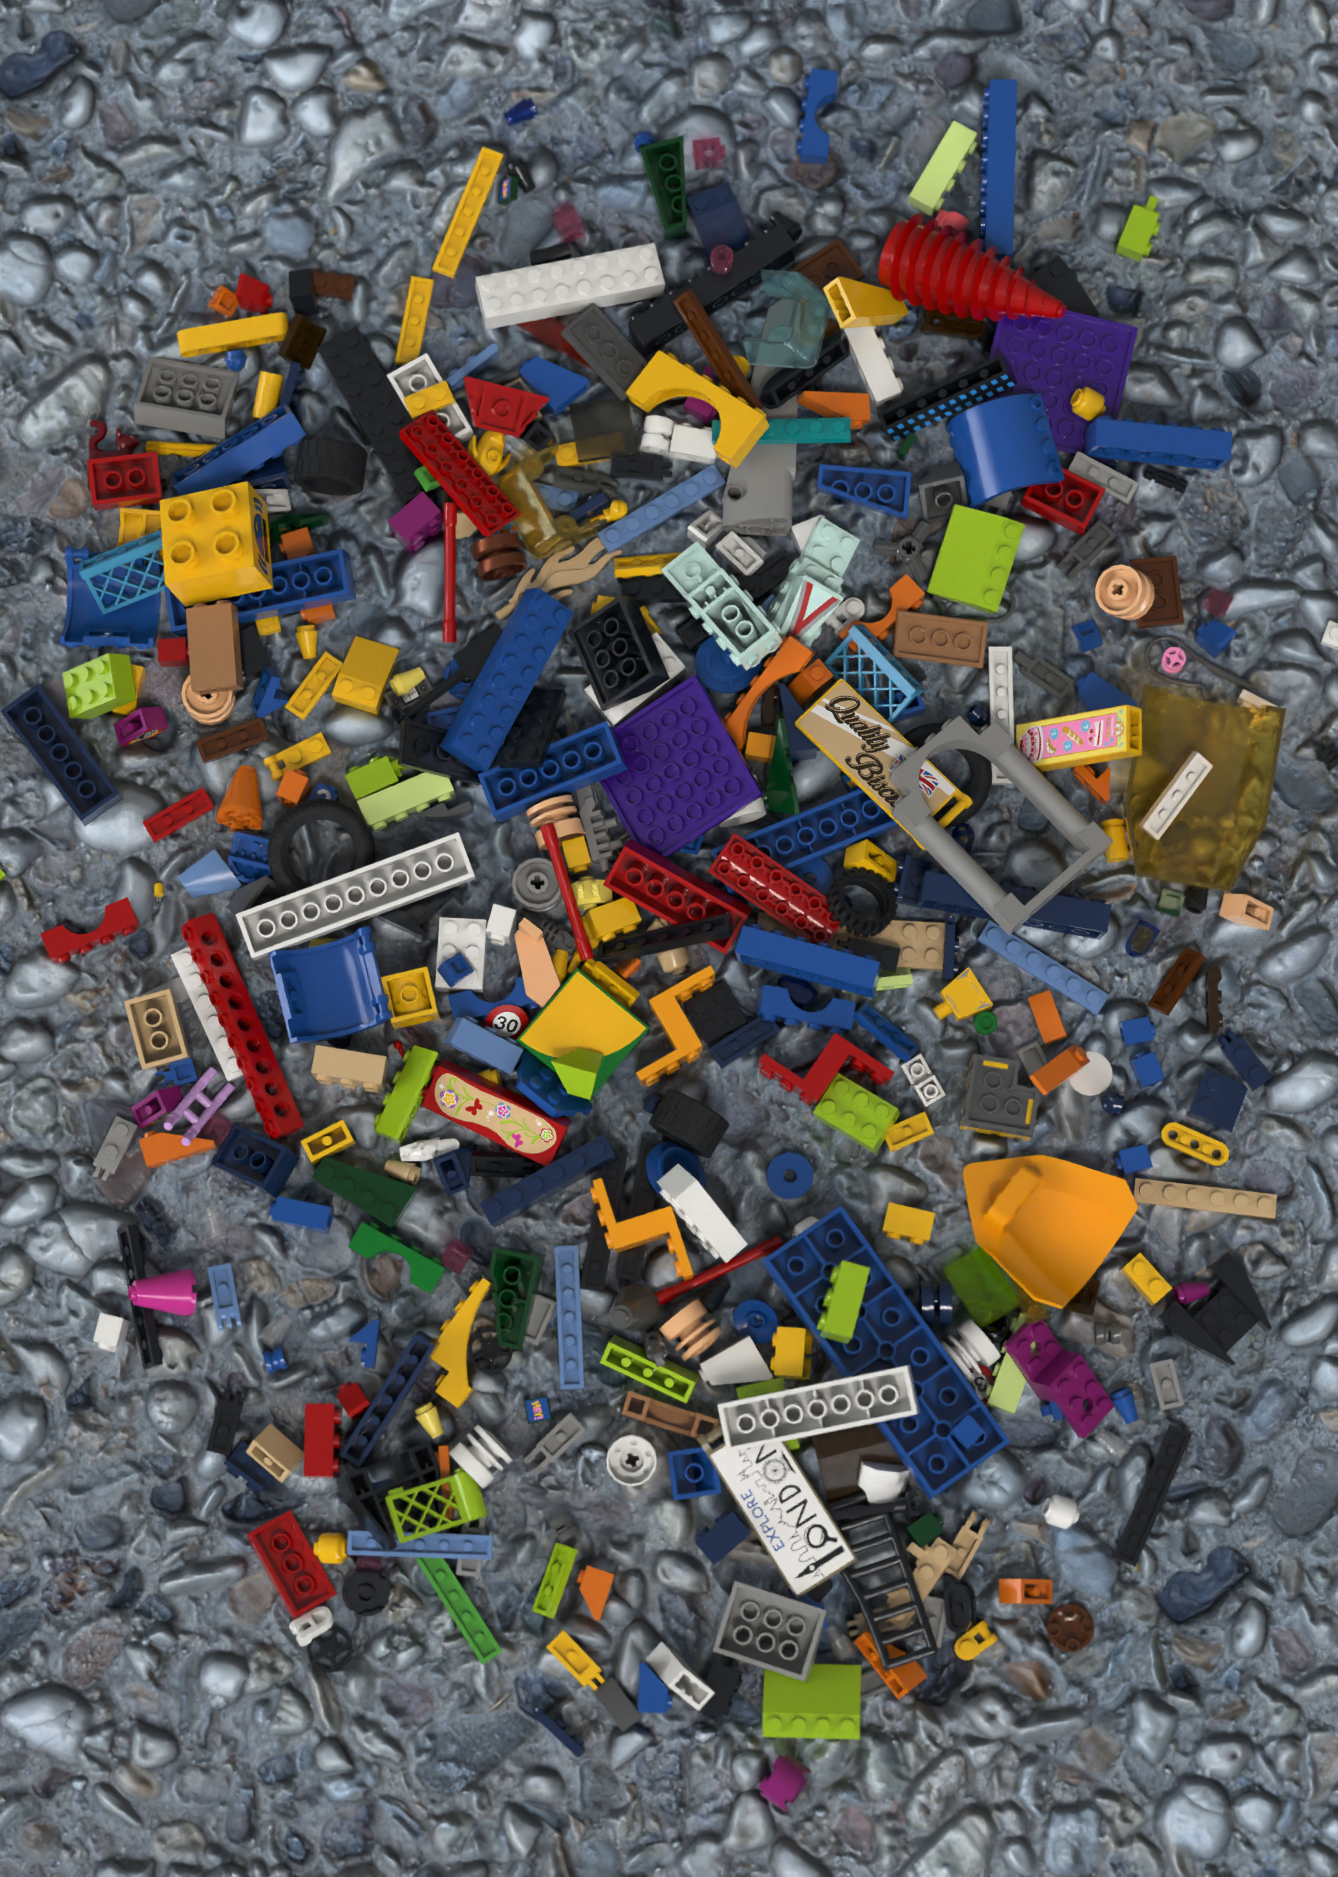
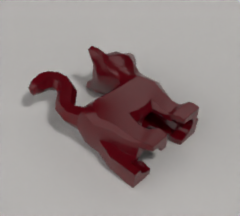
M93 419L89 422V426L98 429V433L89 439V459L130 455L139 446V438L133 437L128 433H122L121 429H117L116 444L118 451L100 450L97 444L105 438L108 432L107 426L99 419ZM88 473V474H87V478H88V489H89V491H91V490H90L89 473Z

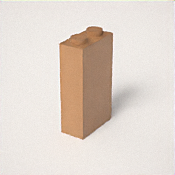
M227 600L217 601L216 605L207 606L205 603L194 604L193 608H186L191 690L197 695L243 690L238 608Z

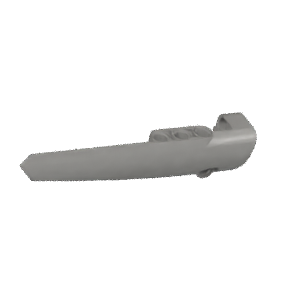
M789 295L769 307L750 383L758 399L767 381L782 368L798 358L799 304ZM797 395L779 408L771 410L766 407L762 408L761 410L766 414L765 418L797 419ZM755 444L736 469L732 466L730 467L722 498V530L728 533L733 531L736 534L782 537L789 533L792 525L796 444ZM729 495H734L738 499H731Z

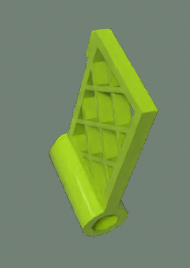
M461 1467L454 1470L455 1475L406 1491L403 1490V1487L388 1491L389 1496L385 1497V1501L399 1543L402 1544L488 1516L489 1513L479 1484ZM448 1483L451 1492L448 1500L436 1494L439 1486ZM420 1491L430 1495L426 1507L414 1501ZM401 1498L408 1502L404 1514L395 1509L393 1500ZM434 1498L445 1503L441 1514L429 1509ZM412 1505L423 1510L419 1522L407 1516ZM449 1506L457 1510L459 1520L451 1521L444 1517ZM427 1513L438 1518L434 1528H429L422 1524ZM405 1520L416 1525L413 1534L406 1537L402 1530Z

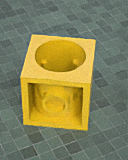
M427 966L381 977L384 993L388 994L389 998L388 1008L392 1010L393 1018L390 1020L394 1030L440 1019Z

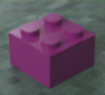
M422 491L390 518L388 524L391 534L410 553L413 549L415 551L420 549L427 537L436 535L442 529L443 518L440 509Z

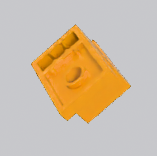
M711 965L649 1000V1008L674 1051L636 1072V1079L641 1087L644 1085L650 1087L660 1081L659 1077L667 1073L669 1076L677 1072L682 1063L687 1061L690 1064L700 1058L703 1045L679 1006L678 1001L682 1004L693 997L692 994L697 990L704 992L713 986L712 982L715 981V972Z
M602 1178L593 1180V1187L590 1188V1193L594 1204L599 1203L600 1210H597L601 1227L606 1226L608 1230L607 1233H604L608 1249L613 1248L614 1252L618 1253L669 1236L670 1238H667L666 1242L670 1254L675 1253L677 1261H674V1267L677 1276H682L684 1281L693 1279L692 1268L671 1206L616 1223Z

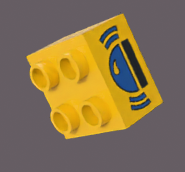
M248 481L159 500L165 585L185 607L273 588L267 504Z

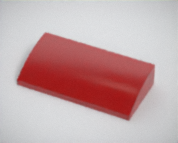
M291 1510L246 1535L292 1620L337 1595Z

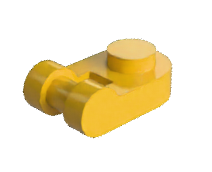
M984 1619L955 1642L954 1652L960 1659L971 1660L998 1640L995 1633L992 1634L987 1628L988 1624ZM978 1633L984 1639L980 1644L974 1638Z

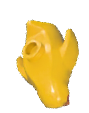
M485 431L477 445L476 435H473L468 445L467 451L490 478L499 473L507 465L511 457L509 452L503 459L506 438L502 433Z

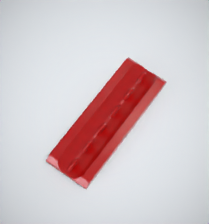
M430 410L399 431L401 440L484 536L490 537L521 515L433 410Z
M736 833L731 836L707 871L798 936L808 939V943L815 945L818 942L829 944L840 928L838 925L840 923L839 919L834 921L832 918L834 913H829L828 908L830 905H827V897Z

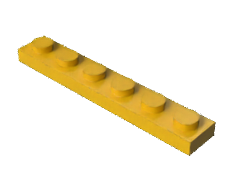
M482 147L432 270L452 279L455 278L504 159V154Z

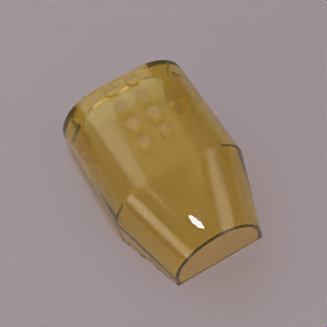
M1145 684L1142 687L1139 708L1142 709V755L1130 757L1122 801L1135 876L1177 886L1231 892L1250 853L1253 851L1257 840L1266 827L1286 708L1261 705L1259 708L1225 705L1168 694L1169 688ZM1196 751L1213 767L1160 839L1155 840L1139 826V823L1191 753Z

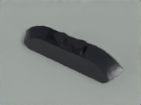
M843 333L830 336L815 344L774 374L762 389L759 397L761 404L770 410L779 408L849 357L850 346L848 337Z

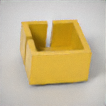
M777 1327V1332L773 1333L772 1345L776 1347L775 1356L771 1358V1371H774L775 1376L783 1377V1379L810 1380L811 1358H804L805 1354H812L813 1336L808 1329Z

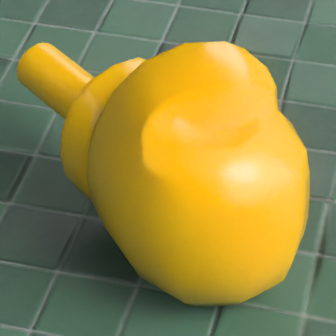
M614 500L610 507L602 510L603 514L590 518V522L593 524L605 519L606 523L622 519L628 514L627 503L623 500Z

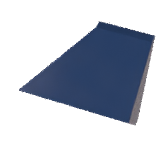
M478 1145L456 1149L432 1159L447 1196L469 1188L471 1152L476 1151Z

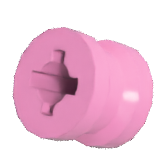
M1178 647L1167 649L1161 659L1163 670L1171 674L1179 672L1186 661L1184 651Z

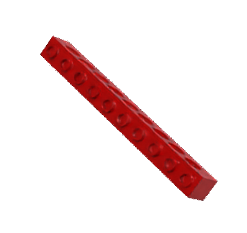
M213 912L192 918L181 927L182 936L188 943L192 960L199 969L201 981L207 988L210 1002L218 1014V1021L227 1035L228 1045L235 1054L237 1066L243 1073L246 1087L251 1092L255 1108L263 1120L264 1130L272 1141L295 1134L304 1127V1123L216 916Z

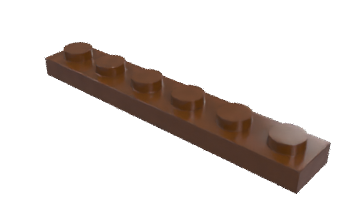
M693 290L685 291L673 303L724 387L735 398L740 396L746 400L749 407L753 409L755 407L759 409L764 408Z

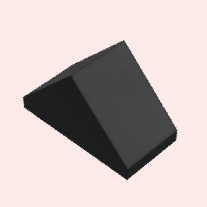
M312 268L289 271V298L295 314H302L304 316L319 314Z

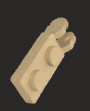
M974 1510L971 1512L965 1525L959 1530L951 1545L958 1550V1553L945 1571L958 1580H961L981 1544L982 1536L991 1521L985 1518L977 1534L969 1530L977 1518L978 1512Z

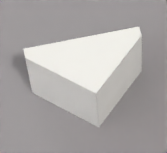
M709 509L689 525L687 537L693 542L698 541L706 551L721 533L723 519Z
M819 515L791 526L790 533L800 555L818 519L821 517L825 518L824 515Z

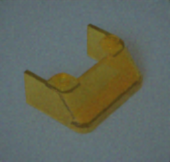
M557 443L526 457L497 482L499 489L521 513L512 522L530 554L537 559H545L594 536L601 524L599 518L581 527H578L576 521L567 515L554 519L537 490L533 480L542 475L544 464L555 459L559 449Z

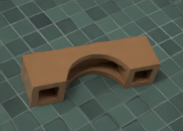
M628 1391L621 1413L623 1416L694 1439L701 1434L703 1436L717 1428L720 1423L718 1419L684 1410Z

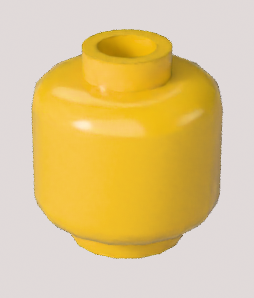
M1089 387L1077 389L1070 400L1072 412L1087 421L1099 418L1106 409L1104 396Z
M341 1532L322 1533L318 1541L314 1543V1554L318 1555L320 1562L323 1564H341L350 1556L347 1555L348 1538Z

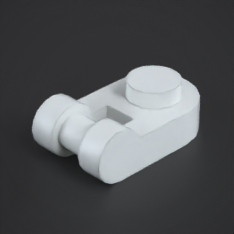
M849 598L837 607L824 622L828 626L831 625L835 629L834 633L838 636L855 619L860 620L863 617L865 611L864 604L858 598ZM841 615L846 620L843 624L838 620Z
M319 1606L292 1621L289 1628L293 1634L297 1635L296 1640L298 1644L306 1646L313 1638L331 1628L334 1623V1617L327 1607Z

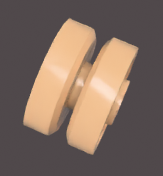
M1122 564L1105 570L1098 578L1095 587V596L1100 608L1106 613L1128 621L1139 619L1145 615L1152 607L1155 597L1154 585L1151 579L1143 572Z
M189 675L185 680L181 692L182 700L186 710L194 720L201 724L215 725L229 718L235 708L236 697L234 691L197 695L191 690V676Z

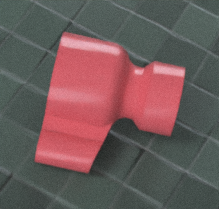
M940 209L935 218L942 229L947 225L953 227L954 238L962 231H965L969 225V220L954 211L946 212Z

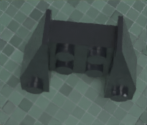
M416 828L401 843V847L406 852L432 841ZM453 887L374 917L427 942L429 940L428 935L422 928L452 897L461 906L464 902L457 887Z
M1226 1252L1207 1270L1223 1288L1205 1306L1191 1317L1177 1301H1174L1156 1320L1172 1337L1230 1367L1235 1362L1226 1352L1256 1324L1265 1332L1269 1331L1272 1326L1244 1268Z
M429 1441L400 1454L408 1473L406 1477L374 1489L367 1470L363 1467L336 1480L346 1505L386 1552L398 1547L393 1536L396 1534L385 1501V1497L389 1496L388 1491L403 1487V1490L406 1491L440 1480L438 1461ZM439 1486V1489L436 1494L441 1496V1489ZM420 1491L414 1501L426 1507L430 1495ZM401 1498L393 1500L395 1509L404 1514L408 1502ZM434 1498L429 1509L441 1514L442 1502ZM412 1505L407 1516L419 1522L423 1510ZM427 1513L422 1523L427 1521L429 1527L434 1528L438 1518ZM405 1520L402 1530H407L416 1525Z

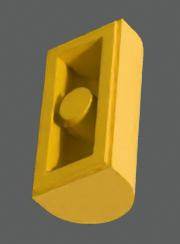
M260 371L252 412L253 417L262 418L278 407L283 375Z

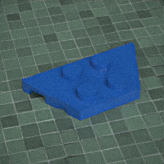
M525 1050L522 1051L518 1059L520 1061V1066L517 1069L518 1079L516 1080V1088L552 1118L574 1116L577 1112H582L585 1116L591 1112L593 1107L581 1097L568 1094L561 1080L550 1069L544 1067Z

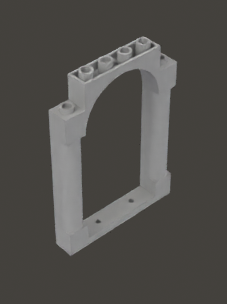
M959 715L954 720H947L937 735L932 733L924 741V746L921 748L915 747L908 754L909 758L906 761L902 762L900 760L892 767L889 781L903 794L894 802L895 808L892 815L1010 935L1109 849L1113 840L1094 821L1090 824L1013 745L1015 741L996 721L989 727L987 725L983 726L976 733ZM950 749H964L976 752L990 760L1073 844L1082 856L1024 906L1012 893L1007 894L931 816L932 811L925 803L920 791L919 773L923 764L933 755Z

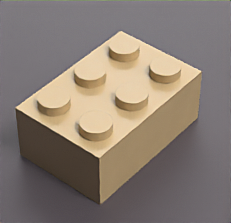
M172 989L124 1001L142 1070L147 1071L191 1058Z
M316 1045L311 1074L319 1084L332 1086V1082L341 1084L342 1088L355 1089L356 1086L365 1088L364 1091L378 1093L379 1090L385 1091L390 1063L386 1056Z

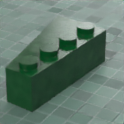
M683 136L639 147L641 164L664 240L686 235Z
M326 1157L323 1158L312 1175L313 1180L392 1230L395 1229L419 1191L417 1187Z

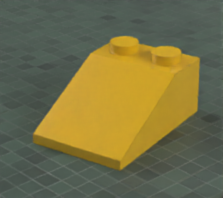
M355 636L338 674L332 692L333 700L378 715L400 650Z

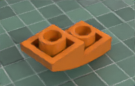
M1050 990L1028 997L1044 1044L1046 1045L1067 1037Z

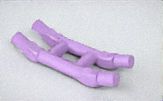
M212 1067L200 1077L164 1123V1128L171 1130L183 1115L193 1124L181 1140L185 1146L190 1145L215 1111L235 1089L228 1082L213 1100L209 1099L202 1090L217 1074V1071ZM195 1099L206 1108L199 1117L188 1108Z

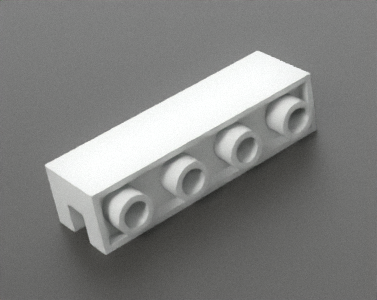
M876 326L841 329L842 333L848 337L850 354L875 409L884 406V402L888 400L894 402L901 399V390H904L903 384L899 377L895 378L892 371L894 370L893 362L890 357L886 358L883 351L885 349L884 342L881 337H877L874 331Z

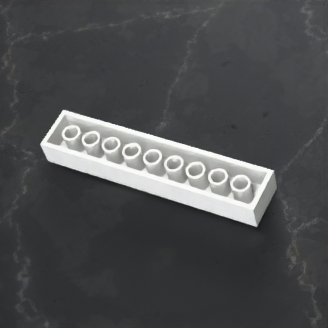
M457 832L237 913L236 917L251 958L255 961L268 956V953L274 950H285L475 880L476 877L460 834Z

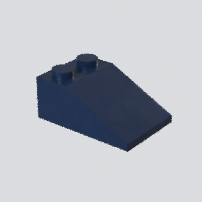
M728 181L686 198L687 212L711 265L716 262L718 264L721 263L734 250L738 252L751 239Z
M779 684V704L785 720L789 743L788 753L790 754L791 762L815 759L817 751H820V749L794 725L795 721L805 712L785 684Z
M234 1123L211 1164L253 1188L277 1199L300 1157L289 1148Z

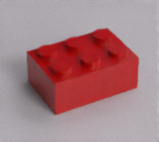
M157 451L87 460L92 506L96 511L160 503L159 500L164 499L160 458Z
M1062 468L1065 480L1062 482L1028 487L1021 503L1022 507L1081 536L1086 531L1106 490Z
M305 1403L304 1477L337 1478V1473H341V1459L337 1458V1449L342 1447V1435L338 1433V1425H342V1410L338 1409L336 1404Z

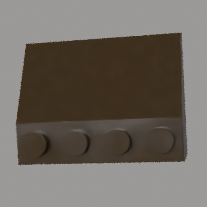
M875 1423L826 1432L811 1437L828 1503L864 1491L857 1483L862 1461L905 1466ZM910 1472L906 1487L918 1484Z

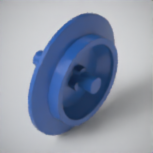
M713 636L702 643L696 653L695 670L700 681L709 689L719 693H735L750 686L749 684L757 674L759 675L762 659L758 665L746 671L741 664L737 667L729 657L731 654L729 650L723 651Z
M663 1142L656 1145L649 1152L646 1160L647 1176L652 1187L661 1197L662 1195L659 1192L662 1188L658 1185L657 1181L677 1164L690 1173L705 1190L706 1177L704 1169L698 1158L691 1151L678 1143Z

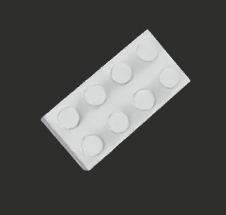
M427 353L387 375L390 385L412 422L413 420L403 398L443 381ZM456 401L455 404L434 412L461 444L472 438V428Z
M657 632L652 635V638L670 677L669 680L648 693L606 711L601 710L591 685L584 689L585 697L613 729L635 715L686 674L684 664Z
M677 1164L657 1181L658 1185L662 1188L659 1193L668 1203L670 1202L674 1212L686 1222V1227L699 1238L698 1242L715 1259L720 1257L727 1263L748 1245L700 1183L681 1165Z

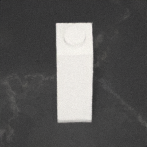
M750 1335L745 1336L699 1363L701 1369L698 1370L704 1382L709 1381L711 1385L765 1381L773 1378Z
M662 1641L646 1658L647 1662L666 1685L698 1711L714 1695L715 1692L700 1676Z

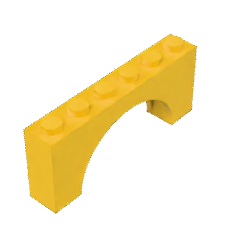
M658 350L625 392L631 403L647 413L658 404L675 397H694L709 403L719 412L721 420L720 435L713 449L719 459L736 469L768 429L769 424L765 418L766 414L757 407L755 409L749 407L748 402L742 397L738 396L735 398L724 386L720 385L718 387L714 385V382L705 374H702V376L698 375L696 370L689 364L685 363L682 365L673 354L669 352L665 354Z

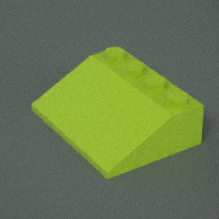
M955 504L926 592L990 615L997 613L1025 524L1006 517Z
M813 1664L808 1683L764 1669L762 1737L860 1740L861 1665Z

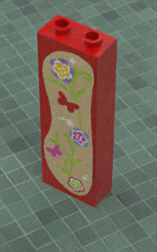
M444 1059L440 1065L436 1064L430 1075L433 1078L431 1085L427 1084L422 1093V1097L425 1098L421 1105L422 1107L544 1166L554 1162L572 1120L564 1116L552 1118L533 1101L447 1059Z

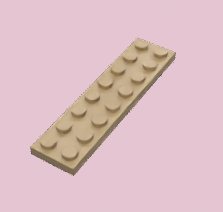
M758 913L757 925L763 927V931L772 933V930L781 931L786 934L785 937L793 939L795 936H798L767 913ZM892 920L881 933L873 937L871 935L863 937L862 934L859 937L854 936V930L848 933L846 932L847 927L844 925L842 928H839L828 944L833 950L845 949L846 947L837 945V940L847 941L848 937L901 948L897 968L943 971L945 923Z

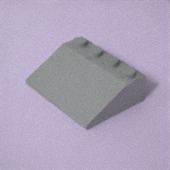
M150 357L134 403L135 424L225 439L231 420L240 372Z
M735 1581L713 1652L808 1683L827 1611Z

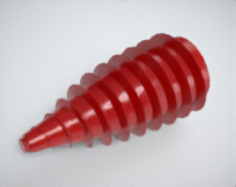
M920 213L915 214L910 220L903 219L895 225L885 242L880 257L878 276L881 285L890 288L891 294L896 301L908 300L911 306L916 307L923 304L924 308L928 311L939 308V311L944 315L955 312L961 319L972 315L976 321H981L989 315L990 319L994 322L1001 320L1006 314L1010 320H1015L1021 315H1026L1028 318L1038 316L1058 319L1063 318L1066 313L1067 306L1063 304V301L1038 287L1035 279L1029 281L1024 277V268L1022 266L1016 271L1011 268V257L1009 255L1005 256L1001 261L997 260V248L995 246L990 247L984 253L983 242L980 238L974 240L969 245L968 234L965 231H962L954 238V231L951 225L945 226L939 232V224L936 219L930 220L924 226V220Z

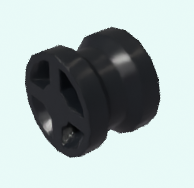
M1333 742L1316 758L1319 762H1323L1326 765V769L1329 772L1338 764V750Z

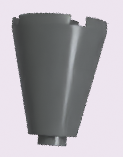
M632 1284L626 1286L617 1293L610 1312V1321L619 1329L632 1332L645 1331L659 1317V1301L651 1290L644 1285Z

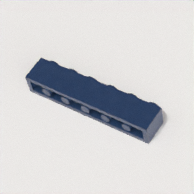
M602 1134L480 1203V1206L490 1225L496 1228L619 1157L608 1137Z
M421 1330L415 1333L339 1455L359 1468L365 1464L440 1344L438 1341Z

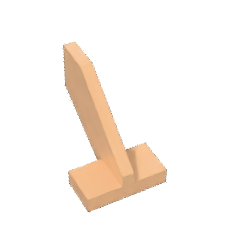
M524 917L519 923V930L514 934L525 993L527 997L543 1008L560 988V983L543 938V931Z

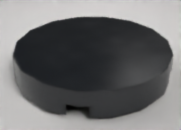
M369 1568L358 1569L352 1572L346 1578L342 1588V1598L347 1608L361 1616H374L380 1613L387 1605L391 1594L390 1585L386 1578L378 1571Z

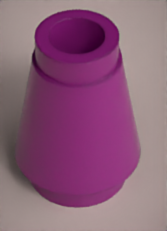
M1206 1281L1178 1282L1177 1285H1173L1172 1293L1175 1301L1186 1305L1208 1296L1210 1289Z

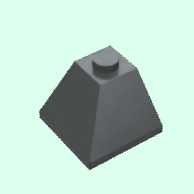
M958 462L935 467L918 483L923 521L929 524L949 520L955 504L968 507L964 474Z
M264 876L240 888L226 908L236 915L287 894L271 879Z

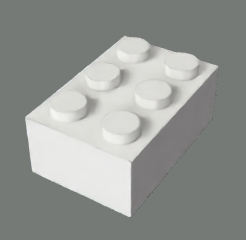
M440 917L435 980L436 991L463 992L471 990L473 993L484 994L487 920ZM461 953L474 972L450 988L439 974L438 968L444 961Z

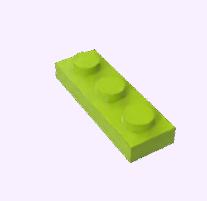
M556 1542L532 1609L533 1612L554 1619L578 1552L577 1549Z

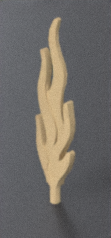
M597 537L582 552L567 561L559 563L561 559L575 551L574 546L557 552L544 563L537 578L532 583L531 580L535 574L534 568L523 576L513 597L509 600V604L495 612V616L500 621L514 612L526 589L539 587L548 594L550 591L560 587L589 581L612 558L622 555V550H616L611 554L607 553L596 563L589 564L593 557L605 549ZM562 590L550 596L559 602L563 598L572 595L573 590Z

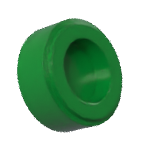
M983 1011L976 1015L973 1025L977 1033L986 1036L996 1030L998 1022L993 1013Z

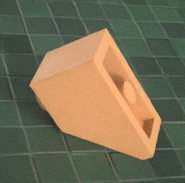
M1224 893L1219 916L1234 923L1269 930L1274 908L1247 894Z

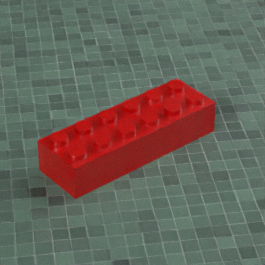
M630 838L603 883L607 888L673 925L730 913L733 918L732 937L705 942L724 954L728 952L752 908Z

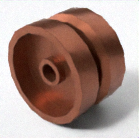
M496 534L481 539L470 547L473 560L480 562L476 566L479 580H501L514 576L527 568L524 553L518 552L522 548L519 534Z

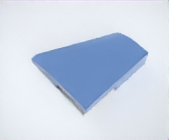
M215 849L177 877L193 899L208 894H220L223 891L233 889L239 890L243 887Z

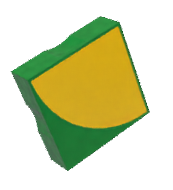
M577 968L518 1037L517 1042L519 1046L537 1061L552 1069L556 1074L557 1072L551 1061L582 1048L604 1054L591 1100L585 1099L590 1104L611 1079L616 1068L634 1052L650 1033V1028Z

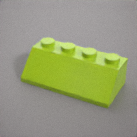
M416 1045L413 1046L412 1050L408 1049L403 1058L404 1068L402 1072L397 1071L393 1080V1084L396 1085L392 1093L388 1092L383 1101L385 1109L382 1114L378 1113L374 1120L373 1126L376 1127L374 1130L376 1134L402 1145L423 1100L422 1093L427 1084L430 1085L432 1077H430L434 1066L436 1064L439 1065L441 1061L439 1053Z

